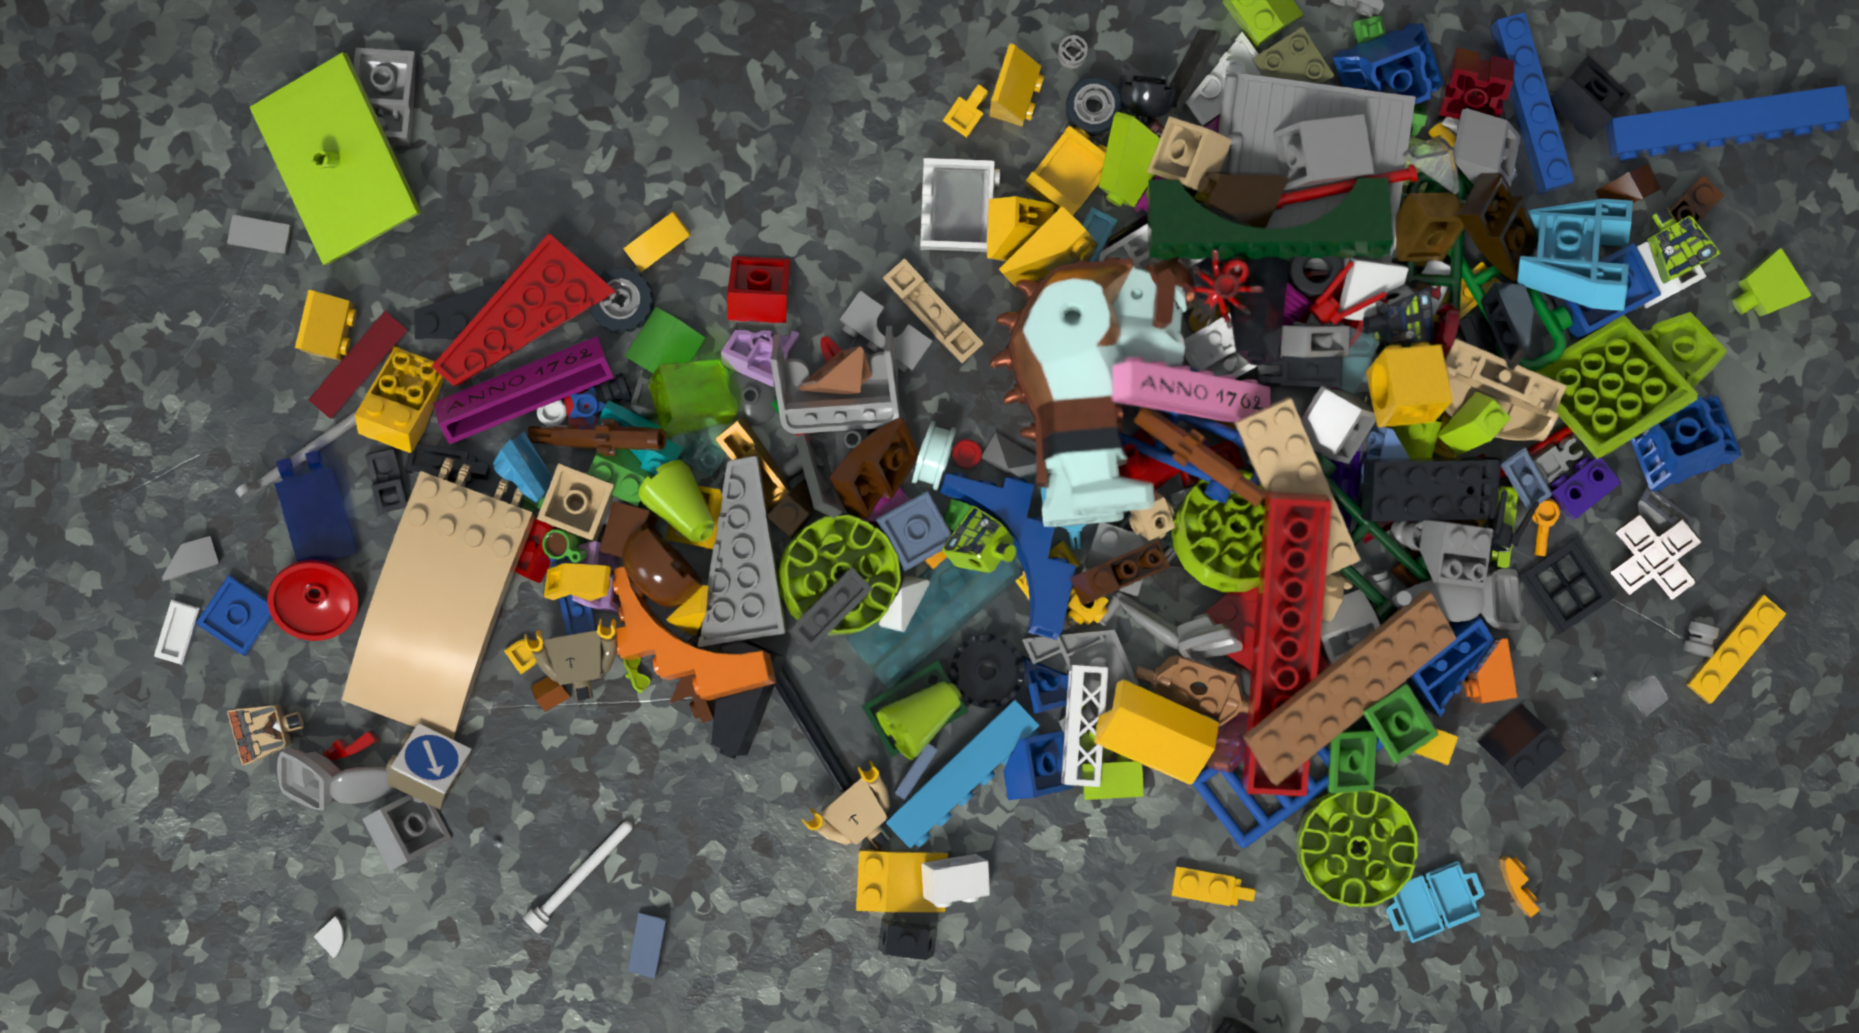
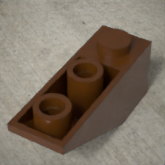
M1156 540L1075 575L1070 580L1081 605H1084L1165 570L1170 565L1159 540Z

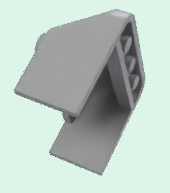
M886 326L884 352L875 353L869 358L868 364L872 377L861 385L860 393L856 394L801 391L798 386L810 377L809 367L800 359H784L780 334H775L771 353V366L782 427L793 434L881 428L885 424L899 418L898 365L892 326Z

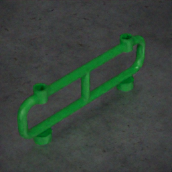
M1456 174L1465 184L1466 193L1469 196L1474 184L1467 176ZM1434 182L1425 189L1424 193H1440L1451 187V185ZM1450 249L1449 252H1448V255L1450 256V258H1451V249ZM1463 256L1462 278L1487 319L1480 303L1485 296L1481 285L1501 275L1502 272L1492 265L1474 275ZM1525 287L1535 310L1554 340V346L1550 351L1533 360L1523 358L1518 366L1530 371H1536L1555 362L1563 355L1566 349V339L1563 330L1571 327L1573 323L1563 305L1550 310L1539 291ZM1495 343L1494 346L1498 355L1504 359L1498 343Z

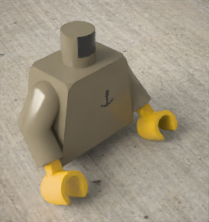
M600 619L596 631L544 639L545 644H543L542 632L536 630L537 640H529L527 634L524 635L525 647L532 651L538 666L552 681L558 682L559 685L573 683L576 701L593 698L591 680L604 678V674L610 671L617 654L615 636L617 622L615 619H612L611 627L606 628L602 625V619Z

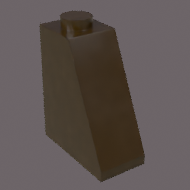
M1207 171L1197 186V193L1194 199L1241 225L1266 228L1290 178L1274 173Z
M806 478L788 492L767 516L791 538L802 529L817 511L814 509Z

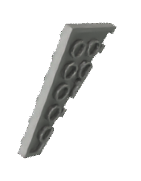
M759 456L727 461L722 492L723 499L720 516L718 517V530L707 585V610L702 623L698 647L787 633L769 519L767 517L768 512Z

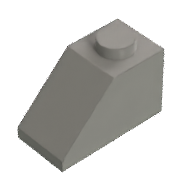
M1282 326L1281 356H1349L1350 326Z

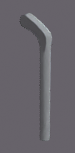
M356 411L273 468L261 479L242 484L235 490L239 498L261 491L356 425Z

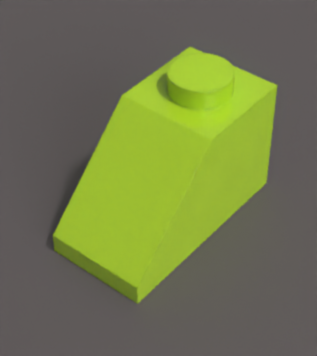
M1475 392L1437 434V437L1458 456L1491 441L1508 423L1511 417L1494 399Z

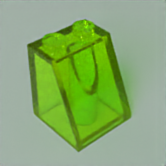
M720 360L659 365L647 384L660 428L665 430L666 437L728 424L735 418L738 412L735 396L730 394L728 388L730 383L729 374L726 368H722Z

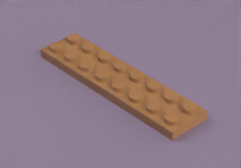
M1426 590L1421 592L1408 605H1405L1243 736L1270 782L1275 785L1279 784L1364 714V710L1386 697L1457 639L1431 592Z

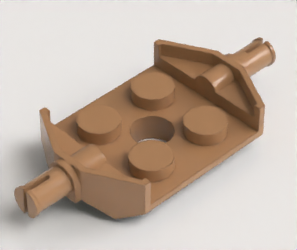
M1178 655L1169 657L1159 668L1156 667L1155 671L1137 666L1134 678L1151 682L1155 694L1190 710L1218 718V727L1237 716L1239 712L1248 713L1249 701L1246 700V695L1243 693L1242 680L1238 674ZM1197 681L1206 684V687L1198 688L1192 683Z

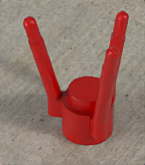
M1350 261L1323 294L1315 300V303L1309 307V311L1323 326L1329 321L1336 325L1341 319L1386 297L1387 293L1381 292L1338 313L1337 310L1341 307L1334 298L1343 289L1346 279L1344 277L1354 266V263Z

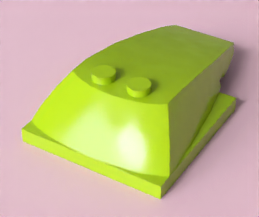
M1691 312L1654 324L1653 328L1648 331L1637 329L1623 315L1565 349L1563 355L1555 362L1533 372L1566 386L1555 412L1559 414L1558 416L1592 454L1599 459L1696 401L1698 393L1693 388L1717 366L1728 350Z

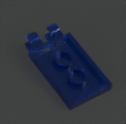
M316 450L305 453L311 473L299 477L295 475L291 458L276 461L283 481L274 484L297 562L305 560L325 562L357 553L358 550L334 467L324 468L320 451Z

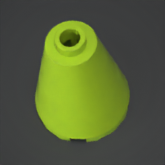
M682 460L670 461L656 469L658 474L652 479L648 476L640 486L638 496L642 503L690 541L702 542L707 540L713 533L715 523L691 468Z
M942 681L881 708L877 713V718L886 735H892L897 742L894 744L905 757L912 760L923 751L961 705L959 701L961 694L954 684H947Z

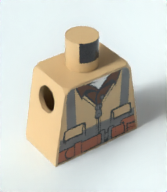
M281 705L227 711L242 766L255 763L290 746L292 741L289 732L304 728L300 712L297 711L284 715Z

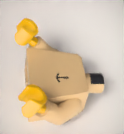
M869 761L872 768L868 772H863L858 767L861 778L822 810L820 814L813 808L809 809L814 818L811 821H806L804 818L801 819L808 829L815 830L826 839L844 845L851 844L852 842L857 845L866 837L877 850L891 839L880 826L888 818L887 812L891 807L888 787L879 775L873 761Z

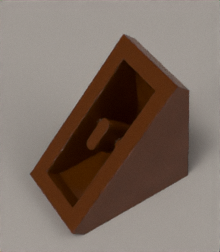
M1647 163L1599 188L1595 192L1599 199L1633 201L1634 204L1661 190V187Z

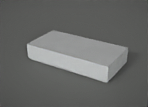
M232 214L227 244L287 255L292 226Z

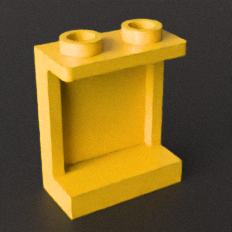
M1068 125L1063 135L1043 161L1026 179L1025 186L1047 203L1054 204L1056 210L1063 206L1074 217L1100 183L1107 148L1101 144L1097 147L1088 140L1090 136L1083 129L1078 127L1073 129Z

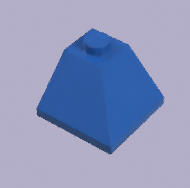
M1062 730L1019 740L1003 770L1008 800L1034 798L1073 789V785L1061 783L1064 733Z

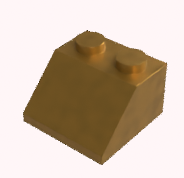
M1410 193L1405 198L1403 205L1396 214V254L1399 262L1442 261L1465 228L1458 215L1463 205L1454 193Z

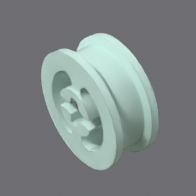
M931 420L917 458L912 483L916 484L920 480L933 484L934 490L938 489L942 474L945 472L957 428L952 427L950 431L936 427V422Z

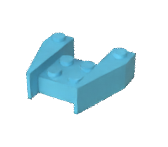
M1597 199L1527 210L1538 236L1537 257L1520 256L1517 284L1593 309L1624 311L1629 264L1598 262L1599 245L1628 246L1633 201Z

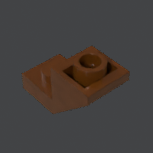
M1702 175L1673 203L1669 210L1676 223L1691 216L1698 224L1724 195L1705 175Z

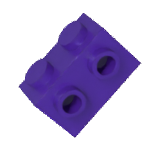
M1586 455L1574 464L1576 468L1574 472L1569 476L1564 473L1551 483L1554 488L1550 490L1553 494L1550 498L1558 503L1560 510L1568 520L1577 519L1621 484V481L1602 458L1597 459L1595 456L1590 458Z

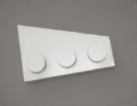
M1243 32L1240 33L1235 43L1220 58L1216 67L1205 77L1186 101L1187 109L1201 127L1205 128L1220 116L1226 71L1262 76L1252 61L1259 54Z

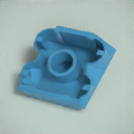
M523 432L520 436L512 440L509 439L502 447L493 463L495 465L494 470L504 479L514 482L520 492L537 503L545 498L553 476L525 432Z

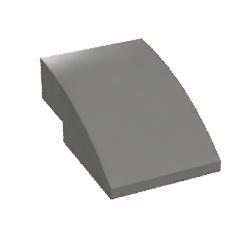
M356 48L354 69L390 145L411 147L415 99V52Z

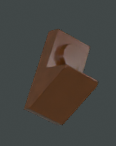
M692 674L681 677L669 704L692 696L694 701L690 702L689 705L694 718H700L702 723L714 719L709 701L700 698V695H697L694 690L693 678L696 675Z

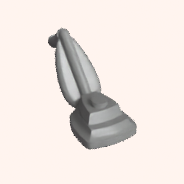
M1510 568L1494 569L1487 572L1485 588L1438 583L1428 580L1405 591H1400L1392 597V604L1396 608H1403L1421 592L1426 590L1432 593L1447 622L1469 621L1478 616L1485 618L1491 626L1499 630L1512 631L1519 630L1521 627L1522 607L1519 577L1517 571Z
M1116 592L1114 595H1111L1112 598L1105 605L1108 612L1099 621L1101 625L1106 627V623L1121 605L1137 623L1169 647L1179 649V652L1185 658L1194 661L1223 656L1243 649L1240 634L1224 624H1216L1209 614L1197 615L1192 618L1193 621L1176 626L1122 592Z
M286 747L282 750L278 757L277 776L282 793L311 809L323 811L333 798L340 803L356 804L384 798L400 791L387 784L389 772L386 771V767H356L341 771L328 758L316 751L304 753L291 747ZM413 797V799H414L415 802H417V803H422V802H423V801H421V800H419V799Z

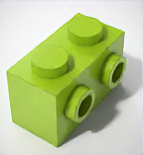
M1117 755V761H1105V756H1102L1100 787L1082 786L1083 799L1144 797L1142 764L1123 755ZM1087 760V763H1081L1082 779L1093 780L1094 767Z

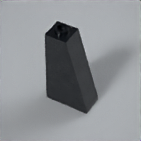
M1249 257L1236 258L1244 261L1249 268L1247 279L1237 286L1262 287V292H1235L1232 296L1245 306L1244 310H1240L1228 300L1235 352L1244 358L1247 363L1255 366L1264 365L1265 362L1277 361L1290 263L1279 257H1263L1260 259H1251Z
M748 640L721 644V654L741 655L759 651L770 654L777 681L786 658L785 656ZM776 683L716 699L711 744L720 748V754L736 759V756L748 755Z

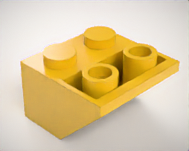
M1017 196L989 199L987 258L1007 261L1054 215V204Z

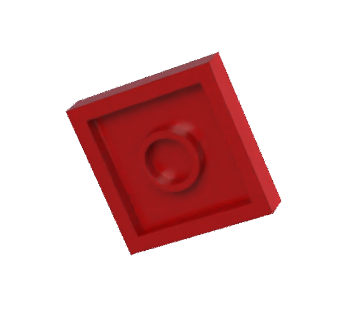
M1143 429L1132 436L1150 445L1155 443ZM1133 444L1123 446L1127 462L1117 467L1118 477L1152 483L1154 491L1179 472L1177 468L1139 453Z

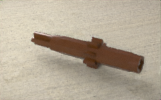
M601 419V425L529 426V434L527 435L531 443L554 444L555 446L597 448L596 452L602 453L603 456H616V449L663 450L667 441L666 432L662 428L621 426L620 422H615V419Z

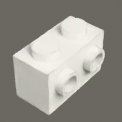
M977 854L922 863L923 898L933 903L936 907H948L952 905V902L961 900L963 902H976L979 900V897L990 895L988 860Z

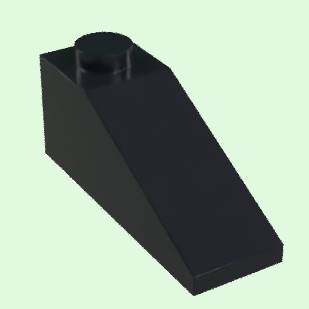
M1494 282L1480 303L1508 369L1514 370L1529 351L1534 306L1524 285Z

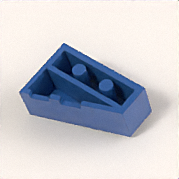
M1479 617L1469 621L1449 622L1448 624L1457 639L1406 679L1423 707L1439 717L1445 712L1444 706L1454 693L1458 694L1462 688L1460 684L1470 670L1474 671L1495 642L1484 622Z

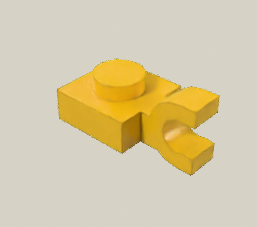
M978 84L967 101L959 96L943 119V122L965 138H968L984 115L977 108L988 95V90Z

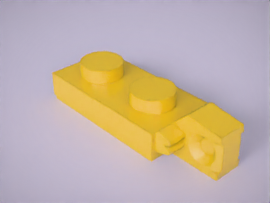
M1176 866L1171 896L1226 906H1237L1238 899L1254 902L1256 890L1241 886L1242 879L1231 875Z

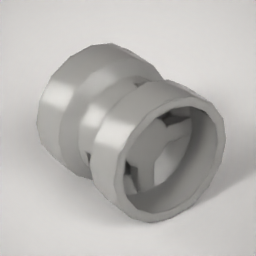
M1076 35L1064 38L1059 45L1057 54L1061 66L1070 70L1081 67L1087 57V43L1083 38Z
M1394 521L1390 530V536L1402 548L1409 547L1420 551L1423 521Z
M1690 621L1688 629L1690 637L1685 641L1683 650L1712 658L1714 653L1713 641L1718 638L1720 629Z

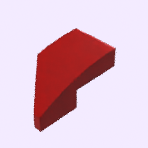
M368 731L349 746L344 739H338L322 755L330 761L352 756L380 741V738L374 731Z

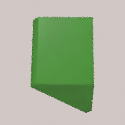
M656 307L625 357L675 388L706 338L679 319Z
M1408 684L1389 693L1382 700L1363 711L1394 764L1438 736Z
M1345 729L1329 742L1328 793L1374 790L1377 734L1374 730Z

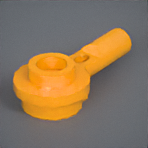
M1547 498L1540 503L1532 517V520L1538 524L1534 555L1546 556L1549 527L1554 525L1560 515L1558 503L1551 498Z

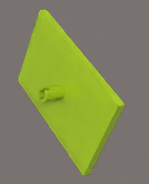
M340 53L250 106L251 112L323 265L333 263L422 213L347 53Z

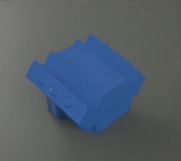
M1423 23L1407 24L1403 30L1389 31L1387 34L1376 39L1357 43L1352 49L1339 50L1333 56L1343 87L1416 97L1415 104L1431 99L1430 93L1438 91L1444 84Z
M1697 395L1696 401L1631 439L1651 491H1661L1669 484H1679L1687 480V478L1702 472L1712 471L1721 464H1730L1742 455L1719 396L1708 395L1701 398L1700 395Z

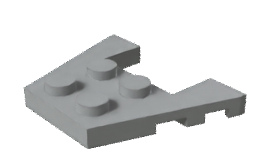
M1114 629L1062 634L1057 640L1043 636L1022 640L1032 664L1061 652L1068 669L1069 664L1108 667L1105 713L1113 708L1117 682L1126 680L1135 685L1139 684L1137 678H1134L1135 674ZM1084 672L1083 685L1090 693L1100 686L1101 673ZM1084 691L1082 694V700H1084L1088 696ZM1099 692L1094 696V698H1095L1098 702H1099ZM1091 699L1084 704L1086 708L1081 710V715L1088 723L1098 715V707ZM1065 718L1058 720L1063 733L1065 729ZM1082 721L1080 723V730L1086 726Z

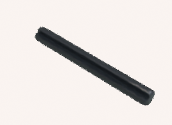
M782 667L775 684L776 689L838 791H846L853 785V782Z

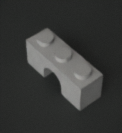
M859 291L840 318V323L844 325L842 330L854 339L860 336L868 341L866 347L874 353L884 352L885 336L877 328V322L885 311L884 307ZM909 324L902 334L894 337L898 369L903 373L907 369L913 373L933 344L931 339Z

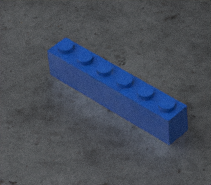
M1523 12L1498 19L1490 26L1498 57L1514 60V82L1509 95L1538 195L1567 187L1574 182V178L1526 14Z

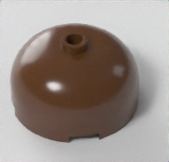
M644 522L628 537L622 550L624 568L633 581L630 586L640 597L646 595L653 602L661 606L680 607L702 587V579L677 549L675 550L666 540H662L663 535L649 523Z

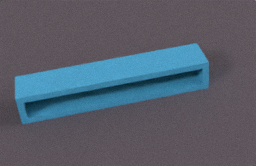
M1015 699L1012 700L895 811L885 823L909 848L914 844L919 848L931 837L928 831L935 824L941 827L953 816L949 811L955 805L959 804L962 807L974 796L971 790L979 783L982 786L986 785L996 775L992 771L1000 763L1004 766L1007 765L1020 739L1039 734L1035 730L1039 727V724Z

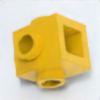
M1073 587L1067 609L1070 610L1068 615L1080 625L1083 622L1089 625L1093 620L1099 623L1108 612L1105 605L1109 600L1103 596L1093 601L1092 608H1085L1081 605Z

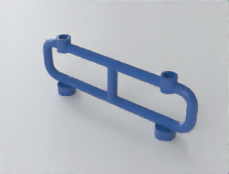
M1155 409L1167 414V419L1176 426L1179 420H1182L1230 440L1237 446L1245 449L1239 432L1235 429L1208 418L1186 414L1176 416L1164 410ZM1122 432L1118 433L1122 446L1133 444L1139 453L1208 481L1209 484L1205 494L1210 498L1226 503L1231 492H1234L1220 485L1190 462L1185 467L1173 460L1172 456L1174 454L1164 451L1166 445L1156 439L1154 445H1150ZM1254 470L1249 480L1259 487L1261 483Z

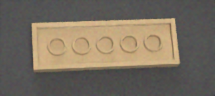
M1287 397L1234 421L1265 492L1327 495L1332 501L1326 576L1360 561L1292 399Z

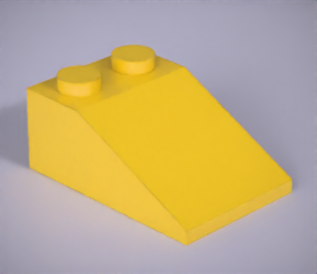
M1011 43L1009 44L994 90L989 116L1023 127L1025 119L1031 121L1036 105L1031 102L1034 91L1040 93L1045 76L1040 75L1041 65Z
M1062 206L999 270L1017 288L1015 284L1018 280L1029 279L1036 281L1045 278L1050 271L1060 265L1089 260L1098 245L1089 232Z
M860 848L856 911L945 912V907H936L933 903L923 898L922 863L948 859V853Z

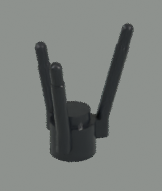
M1503 490L1501 493L1497 518L1489 519L1488 529H1493L1491 550L1504 553L1509 552L1511 546H1518L1522 533L1539 506L1538 501L1533 503L1514 534L1512 526L1503 523L1508 494L1506 490Z

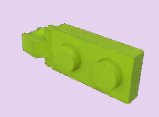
M1501 486L1498 504L1502 491L1506 490L1508 493L1503 523L1512 526V532L1514 533L1518 494L1513 487ZM1512 546L1510 551L1506 553L1491 550L1490 561H1495V569H1507L1509 567Z

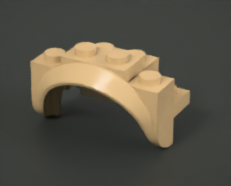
M1455 339L1445 359L1453 402L1445 411L1454 417L1473 394L1479 392L1494 399L1511 417L1495 437L1518 441H1544L1559 415L1555 411L1566 386L1518 365L1514 370H1509L1504 359Z

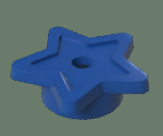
M591 387L584 394L575 393L570 395L574 408L569 417H583L589 425L594 424L596 413L602 411L605 407L604 403L596 399L594 387ZM586 403L589 404V408H588V409H585V408H584V405H585Z

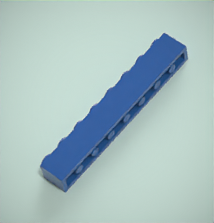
M1845 85L1617 117L1612 118L1606 124L1610 158L1620 156V161H1627L1638 158L1640 153L1649 152V157L1667 154L1668 149L1678 148V153L1696 150L1697 145L1707 144V149L1725 146V141L1736 140L1738 145L1753 142L1754 137L1764 136L1765 140L1782 138L1783 133L1793 132L1794 136L1811 134L1812 129L1822 128L1823 132L1836 131L1841 129L1843 123L1850 120Z

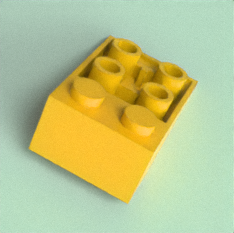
M394 347L355 413L358 434L412 454L426 429L434 408L433 402L437 400L445 379L431 367L435 361Z

